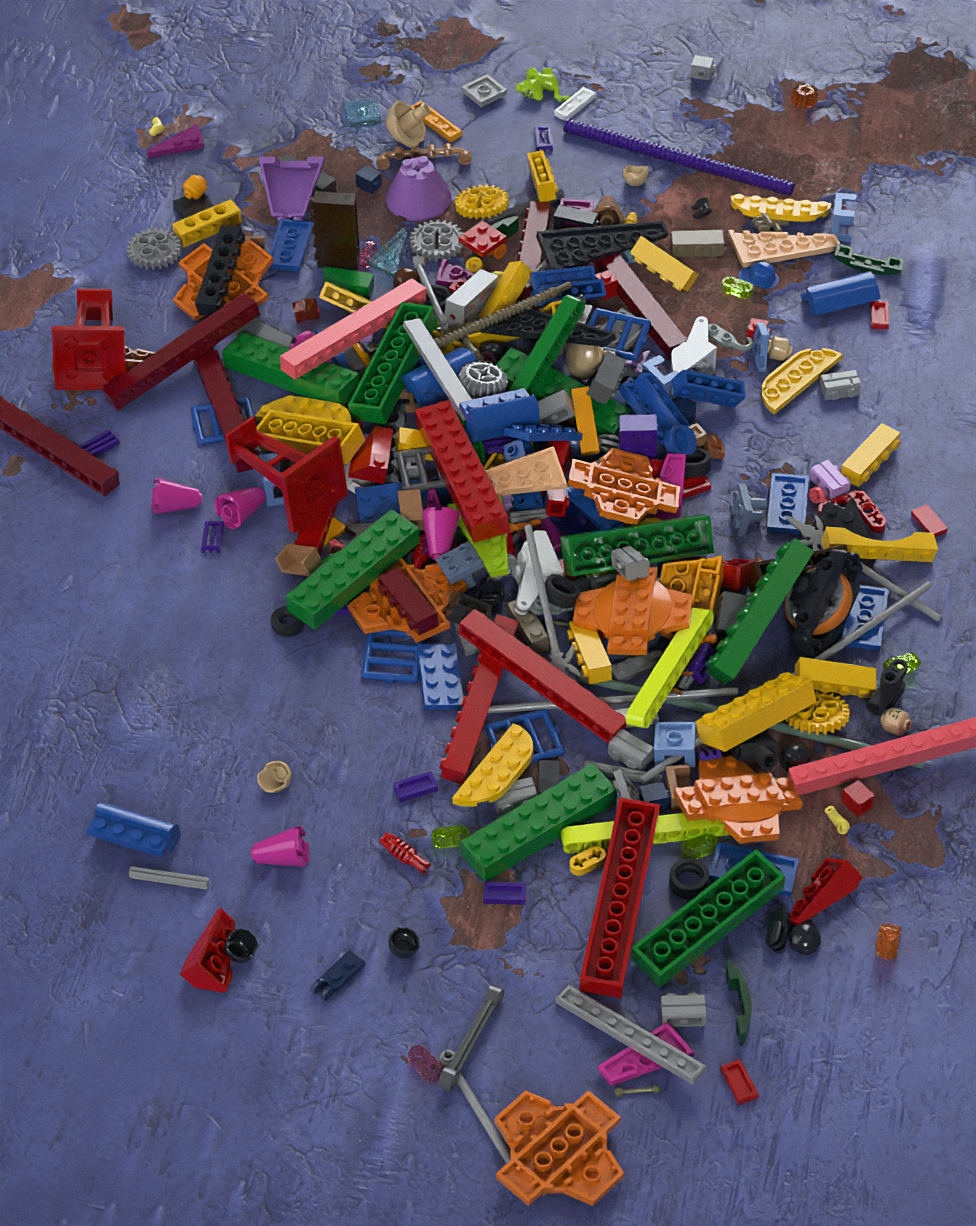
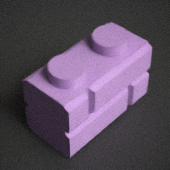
M829 460L811 468L810 480L817 487L824 490L829 500L849 493L851 485L847 476L844 477L840 473L839 468Z

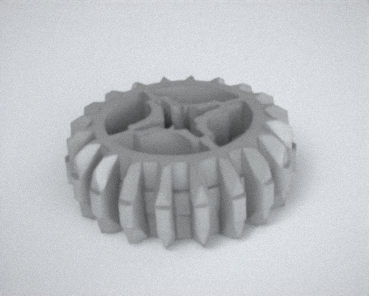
M480 361L478 363L472 362L462 367L458 378L467 393L472 395L473 398L504 393L508 382L507 374L504 373L503 369H499V366H494L493 363H481Z

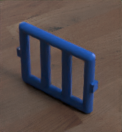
M600 308L594 309L589 324L586 323V325L595 327L599 316L609 318L605 327L607 331H612L616 320L626 322L616 349L602 348L608 351H615L616 355L620 358L636 361L642 346L646 345V336L651 321ZM633 323L642 325L643 327L633 353L623 351Z
M247 396L237 398L238 403L236 404L245 405L248 419L251 416L255 417L256 411H253L250 398ZM206 403L192 406L193 431H196L198 443L205 445L225 441L211 404ZM209 410L215 435L204 437L199 412Z
M394 629L369 633L367 635L361 677L363 679L385 680V683H393V681L415 683L419 680L420 672L416 648L417 644H424L425 639L417 642L416 645L374 642L375 635L411 637L406 632ZM372 651L415 652L414 660L372 657ZM370 664L413 667L412 674L369 672Z
M547 709L488 723L484 727L490 741V750L498 742L494 730L505 727L507 731L513 723L519 724L524 722L537 754H533L530 763L565 754V748L559 737L560 730L558 726L554 725ZM543 718L556 747L555 749L544 750L531 720Z

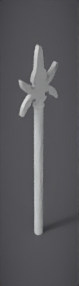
M786 516V520L806 538L798 541L806 546L813 545V551L819 550L817 546H821V549H823L821 542L824 533L823 524L818 516H815V520L819 530H815V527L805 525L795 518ZM860 562L864 574L900 598L908 595L907 592ZM917 599L909 603L936 622H939L942 618L940 614Z
M526 525L524 529L551 646L549 658L552 659V662L549 663L561 669L567 676L568 672H565V670L569 669L571 673L581 677L577 668L568 664L574 655V645L566 653L565 659L562 658L564 654L560 652L532 525Z

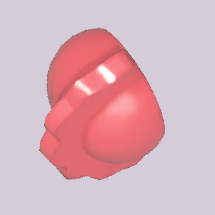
M813 487L807 493V496H809L813 503L820 504L828 501V497L820 487Z
M333 539L330 541L329 554L341 551L345 546L338 540Z

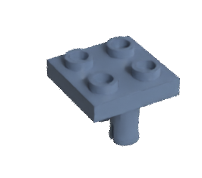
M740 483L737 490L734 491L733 503L729 506V514L733 517V528L736 529L737 536H745L749 522H762V511L753 510H766L767 499L750 498L746 484Z
M469 541L436 558L437 564L451 585L463 579L467 584V588L474 587L476 581L472 573L484 567L483 562Z

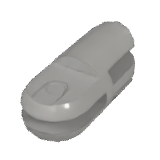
M611 434L597 435L599 451L609 452L612 447H618V444L613 442V440H619L618 436Z

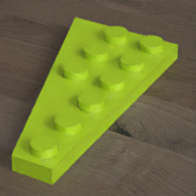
M498 496L500 502L502 503V505H503V507H504L503 497H502V496ZM454 503L447 505L448 508L457 510ZM460 516L458 525L480 557L490 577L510 574L506 534L473 543Z

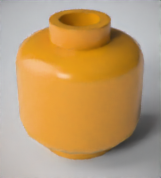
M191 175L182 185L183 194L188 199L198 200L207 190L206 180L200 175Z

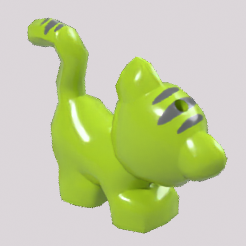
M536 68L528 69L526 80L520 82L515 87V90L522 92L526 98L538 101L543 99V89L554 91V98L559 102H565L570 98L569 95H560L559 83L551 68L543 69L541 74Z

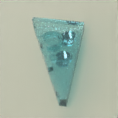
M402 228L368 260V266L394 277L398 270L407 236L406 229Z

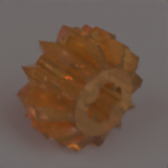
M802 83V85H796L793 88L791 100L795 107L799 106L800 109L813 108L818 102L819 93L815 86Z
M882 923L877 935L876 956L888 960L897 957L902 931L899 926Z

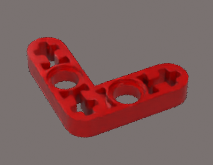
M855 490L825 501L818 506L819 515L827 502L837 506L839 503L847 505L851 498H854L861 518L867 527L875 533L885 530V517L864 491ZM869 509L872 513L867 514L863 510Z

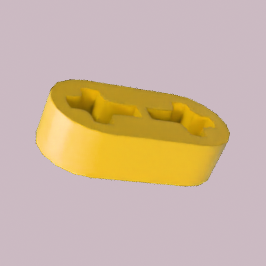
M595 846L573 856L570 859V872L573 875L582 876L603 866L606 860L605 850Z

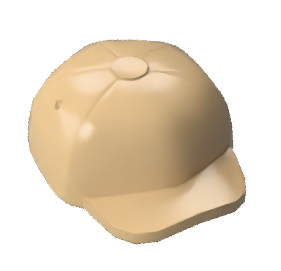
M396 101L388 110L385 122L386 127L397 142L414 148L424 140L426 128L423 118L431 113L430 108L422 103L415 109L402 101Z
M567 343L565 360L568 371L579 379L588 380L595 374L596 369L600 366L608 350H604L599 346Z

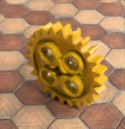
M488 184L485 187H482V185H479V187L473 186L472 189L467 188V191L462 190L461 193L457 194L458 197H455L456 212H459V215L463 214V217L469 216V219L473 217L476 220L479 217L482 220L485 217L490 219L492 215L502 214V211H506V207L509 206L507 192L504 189L500 190V187L495 188L494 185L488 187Z
M816 691V703L786 718L789 726L794 725V730L800 728L801 733L808 731L809 735L812 732L819 735V732H823V734L827 735V731L834 733V729L841 730V726H846V722H849L850 709L849 705L845 704V700H840V696L834 698L833 693L826 695V693L819 694Z

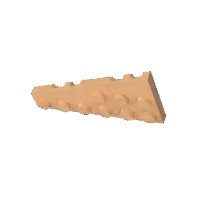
M728 230V237L743 268L751 267L759 262L773 263L836 251L837 244H840L836 234L815 233L813 236H804L803 233L788 235V232L761 231L759 234L744 230L743 233H734V230Z
M554 446L485 470L497 496L568 488Z

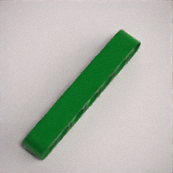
M566 295L509 391L525 388L529 396L536 393L585 309V302L571 295Z

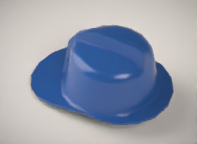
M767 262L755 263L751 267L742 268L739 272V278L743 282L760 288L770 289L779 282L774 267Z
M675 425L664 433L660 444H664L666 450L671 454L690 455L696 450L697 440L691 428Z

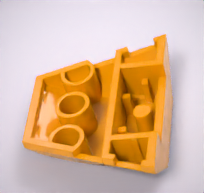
M723 556L663 564L659 583L667 589L692 595V608L712 610L715 615L717 598L719 597L723 580Z

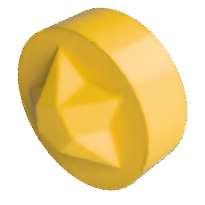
M472 257L466 262V269L474 274L484 268L483 262L478 257Z

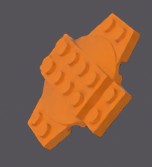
M250 240L241 246V254L237 258L236 269L233 270L232 282L229 283L228 295L224 298V306L244 292L256 302L258 307L269 299L268 293L260 288V279L274 260L270 254ZM205 243L178 262L179 267L188 273V284L182 286L173 298V302L194 321L206 317V315L198 314L195 305L213 251Z
M611 448L600 464L596 461L588 463L572 459L567 483L568 486L584 489V496L594 499L600 516L636 526L647 513L656 515L658 509L676 513L681 488L680 486L662 482L660 478L655 480L652 476L653 469L647 456L616 448Z
M403 558L399 559L380 575L382 576L399 568L437 612L439 626L420 636L409 628L407 621L404 618H400L396 608H392L388 599L380 594L378 578L370 584L371 588L368 593H362L347 605L349 613L364 634L394 629L406 632L408 636L411 635L417 643L450 628V622L444 615L446 607L467 590V584L461 579L451 585L438 564L426 565L425 569L419 570L415 569L414 565H407Z
M650 567L647 577H637L630 581L618 573L616 581L606 587L580 593L575 604L573 626L594 632L598 629L601 630L605 638L608 639V655H647L648 643L655 638V634L663 630L665 633L690 628L693 597L690 594L665 588L657 581V567Z
M733 756L706 761L699 759V779L695 780L694 787L675 788L674 796L687 821L707 819L714 822L715 819L719 820L724 824V829L740 844L778 840L780 835L778 815H781L782 811L802 809L803 804L788 777L774 779L771 773H756L743 761H737Z
M525 1090L495 1117V1124L511 1149L510 1161L496 1173V1179L527 1206L531 1205L540 1195L545 1196L547 1193H564L594 1206L624 1178V1172L611 1151L607 1150V1134L621 1122V1117L589 1090L575 1103H564V1106L558 1107L552 1105L551 1101Z

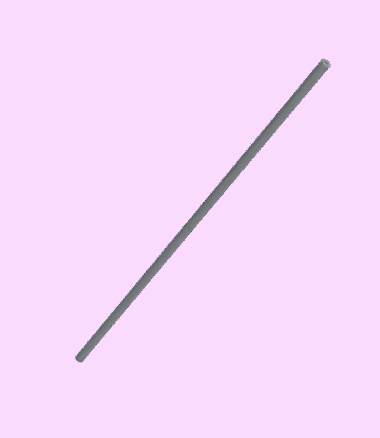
M927 581L814 659L825 661L932 588V584ZM699 737L695 739L696 749L697 747L703 744L700 743ZM684 755L668 757L640 776V783L645 784L664 771L666 766H671L683 758Z

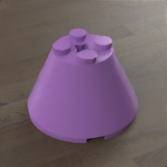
M426 156L403 160L402 166L386 193V205L390 212L397 217L399 215L406 217L408 221H427L437 218L445 213V209L448 206L450 207L452 202L450 188Z

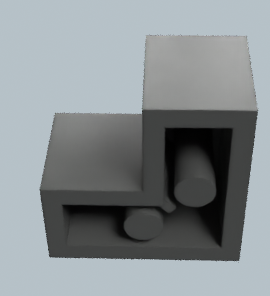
M724 591L717 598L714 617H717L715 632L726 634L729 626L738 620L736 618L737 613L748 604L746 602V595Z

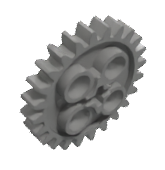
M439 219L436 222L430 220V223L424 221L423 226L418 224V228H413L414 232H411L410 248L413 250V253L419 256L422 255L424 259L428 257V261H431L432 258L435 259V262L443 258L450 260L451 255L456 257V252L461 253V249L464 248L458 238L464 232H461V228H457V224L452 226V222L447 224L446 220H443V222H440ZM438 231V249H435L436 232Z
M156 227L153 231L147 228V232L141 230V234L135 233V237H131V241H128L127 246L130 262H134V265L139 264V268L145 266L146 270L149 267H152L153 270L156 267L162 269L163 265L168 267V263L174 264L173 260H178V256H181L182 251L181 240H179L178 235L175 236V232L170 233L169 229L164 232L163 228L158 231Z

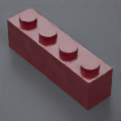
M399 568L378 577V590L380 594L388 599L392 608H396L400 618H404L407 621L411 630H414L420 636L439 626L437 612Z

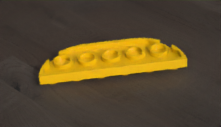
M741 194L731 195V206L735 210L738 208L744 215L750 217L762 216L763 212H765L769 219L808 222L815 221L820 216L824 218L831 211V204L824 201L817 203L809 200L794 201L793 199L782 200L775 197L761 198L759 196L747 197Z
M810 348L794 354L764 380L761 392L763 404L775 415L820 378L821 375L825 374L842 360V354L826 348H822V351H811Z
M292 395L263 405L255 415L257 421H262L268 411L272 409L353 423L349 411L339 403Z
M513 723L452 797L453 804L477 806V803L488 800L491 803L505 795L533 758V741L529 733L521 726Z

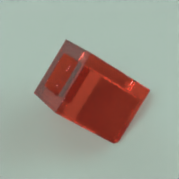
M305 298L292 303L297 323L320 319L316 299Z

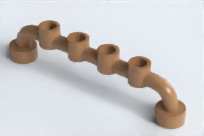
M449 143L444 144L443 148L438 149L433 144L428 145L427 149H420L419 146L410 148V150H404L401 146H397L394 148V151L385 152L377 158V167L381 170L389 168V158L401 160L404 157L419 158L420 156L434 158L436 155L451 157L453 154H459V162L462 165H468L472 161V156L469 151L463 148H453Z

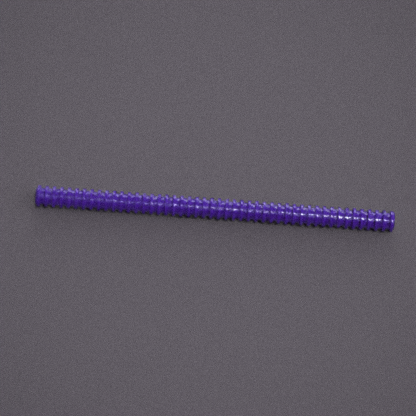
M569 118L564 122L563 131L569 134L573 133L575 136L587 137L589 140L601 141L603 144L615 145L617 148L620 146L621 149L634 150L635 153L648 154L649 157L662 158L663 161H672V163L677 165H686L688 168L700 169L702 172H710V174L719 175L720 177L724 176V178L729 177L730 180L743 181L744 184H753L755 187L768 188L769 191H777L779 194L782 192L783 195L787 194V196H791L795 188L793 181L780 180V178L770 177L768 174L765 176L764 173H756L754 170L751 172L750 169H741L739 166L727 165L725 162H717L715 159L712 161L711 158L698 157L697 154H688V152H683V150H674L672 147L669 149L668 146H660L658 143L655 145L654 142H646L644 139L641 141L640 138L636 139V137H631L630 135H622V133L613 132L612 130L608 131V129L599 128L598 126L594 127V125L580 123Z

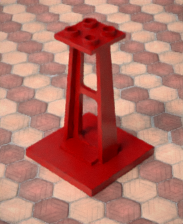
M77 289L78 312L74 326H52L51 328L55 390H101L126 372L124 326H110V320H113L112 289ZM101 320V326H85V321Z
M253 416L225 434L230 463L234 464L239 459L244 460L282 490L289 531L294 534L348 495L340 438L335 435L306 455L257 431L255 417ZM261 445L278 455L265 462L251 451ZM283 459L295 463L282 473L273 468L274 465Z

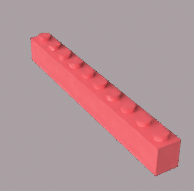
M414 279L408 280L280 355L281 370L293 379L299 378L390 324L401 302L424 304L426 302V288Z
M976 717L789 768L788 778L794 790L800 796L976 748Z

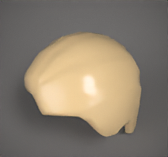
M627 165L626 169H623V178L628 185L639 187L646 182L648 166Z
M272 761L267 763L265 768L258 773L257 782L265 792L277 793L289 786L292 771L286 763Z

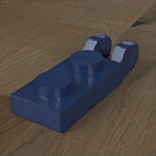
M348 950L312 984L310 991L313 994H317L326 985L327 987L321 993L320 999L327 1001L334 993H338L365 966V961Z

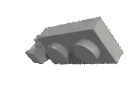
M657 650L650 654L647 652V655H637L611 665L612 676L617 681L626 682L650 673L663 654L660 650Z

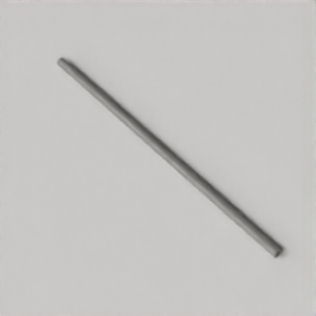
M738 688L682 691V695L670 692L666 700L738 695ZM637 695L598 698L608 705L633 703ZM550 701L492 705L489 707L488 714L557 709L559 707Z

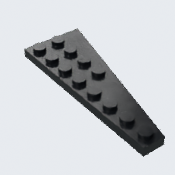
M663 221L537 231L536 233L537 241L549 270L573 268L633 249L640 236L651 243L665 239L668 236V231Z
M528 308V310L524 309L523 312L520 311L519 314L515 313L514 316L511 314V317L502 318V321L498 320V323L489 324V327L485 326V329L481 328L479 332L539 340L553 315ZM577 322L565 343L606 347L609 343L616 340V335L614 332Z

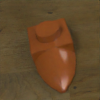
M714 433L709 434L704 445L705 450L710 453L711 458L723 460L726 454L723 442Z

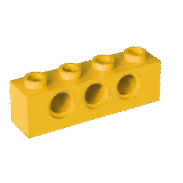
M230 199L173 223V232H175V236H179L181 245L184 248L219 233L221 225L236 226L242 223L241 210Z

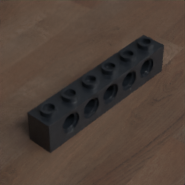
M221 225L195 302L199 315L210 316L224 306V298L228 295V286L232 282L233 270L236 269V261L240 257L241 246L245 242V235L242 233L240 226Z
M396 404L386 424H379V427L393 429L389 463L384 484L402 482L397 459H394L393 453L396 452L395 439L399 427L406 428V404ZM375 482V486H377V485H384V484L376 483V482Z

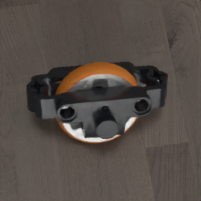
M832 549L829 556L823 558L816 568L800 573V576L786 595L785 613L791 625L796 628L793 634V642L796 644L795 648L798 653L816 657L837 643L860 591L858 580L863 567L860 563L859 554Z

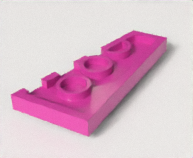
M667 454L659 477L662 482L681 487L677 512H665L658 509L656 515L647 513L643 520L651 517L661 520L681 517L686 454Z
M668 1022L650 1032L688 1056L694 1057V1051ZM627 1047L600 1064L598 1072L610 1086L663 1067L632 1048Z

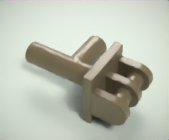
M763 212L762 216H756L752 219V223L759 233L761 231H770L771 227H773L775 232H783L780 226L789 225V221L770 220L765 212Z

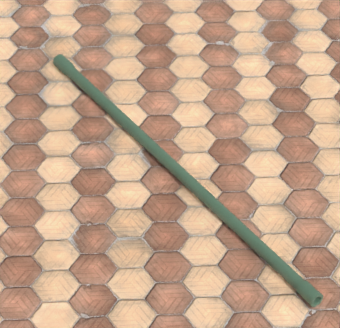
M580 671L581 677H578V682L589 684L587 678L583 677ZM613 679L590 684L632 695H638L642 688ZM692 699L665 700L664 702L703 713H712L720 707ZM783 722L768 728L853 751L872 746L831 734L825 735L823 732H819V735H816L815 732L809 735L808 731L801 733L800 728L794 730V725L789 726V724ZM925 761L910 766L923 769Z

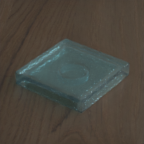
M375 98L344 102V110L349 127L381 123Z

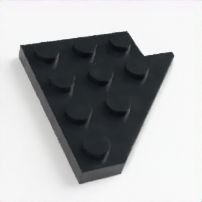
M851 498L845 509L827 502L818 515L823 524V531H825L826 527L845 528L859 536L869 538L854 498ZM815 520L811 526L815 527V530H819ZM813 545L807 546L813 550ZM860 558V562L872 569L876 559Z

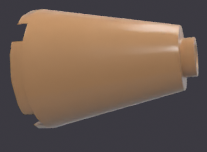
M609 195L603 196L593 211L598 213L599 226L623 224L624 218L616 200Z

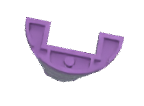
M259 157L271 216L277 218L278 222L280 219L303 221L324 166L325 158L307 157V161H280L276 157Z

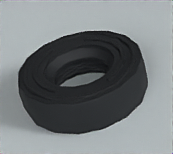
M287 606L279 607L271 615L272 629L280 636H295L305 627L303 621L287 611ZM286 617H292L295 619V622L291 625H283L281 620Z

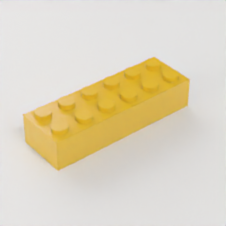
M272 409L268 411L257 426V431L306 455L335 435L340 438L343 464L346 465L365 441L361 428L357 423ZM261 445L258 446L259 450L271 451Z
M785 672L776 679L765 682L759 688L750 690L744 696L735 698L729 704L718 707L714 712L703 715L702 718L695 721L700 743L726 752L817 702L812 681Z

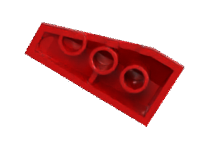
M379 426L374 427L352 459L348 478L381 484L385 483L393 429Z
M693 556L674 559L671 562L700 560L704 557ZM740 558L723 561L721 587L729 588V591L734 592L741 591L742 588L747 587L756 561Z
M826 857L812 874L811 879L813 881L811 885L806 886L802 891L805 894L804 897L795 903L789 913L791 924L798 925L847 896L857 889L863 877L848 860Z
M221 907L217 909L186 958L180 975L194 988L224 993L227 991L233 970L230 969V961L232 960L226 956L224 944L230 933L235 930V920Z

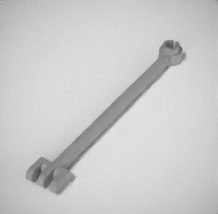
M419 255L414 256L412 260L415 270L418 272L423 286L426 288V293L432 306H434L443 335H448L447 318L440 308L424 271L423 256L419 257Z
M449 1049L446 1050V1057L449 1056L451 1057L450 1059L445 1058V1051L440 1054L439 1062L442 1068L449 1066L455 1052ZM460 1072L457 1084L507 1164L510 1161V1152Z

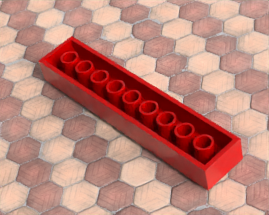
M450 400L416 409L417 427L473 543L509 533L508 515Z
M619 797L580 976L579 991L622 998L659 820L660 804Z

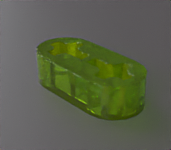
M725 277L722 280V290L725 293L741 298H750L753 295V285L750 282L734 277Z
M911 652L886 660L883 668L885 670L894 659H902L907 662V672L917 669L921 661L916 653ZM895 665V666H894V667H896V668H898V669H903V668H904L902 665Z
M464 825L439 827L432 831L431 842L436 848L461 846V840L470 836V831Z
M707 833L686 840L681 844V857L683 859H699L713 854L716 851L718 839L715 835Z

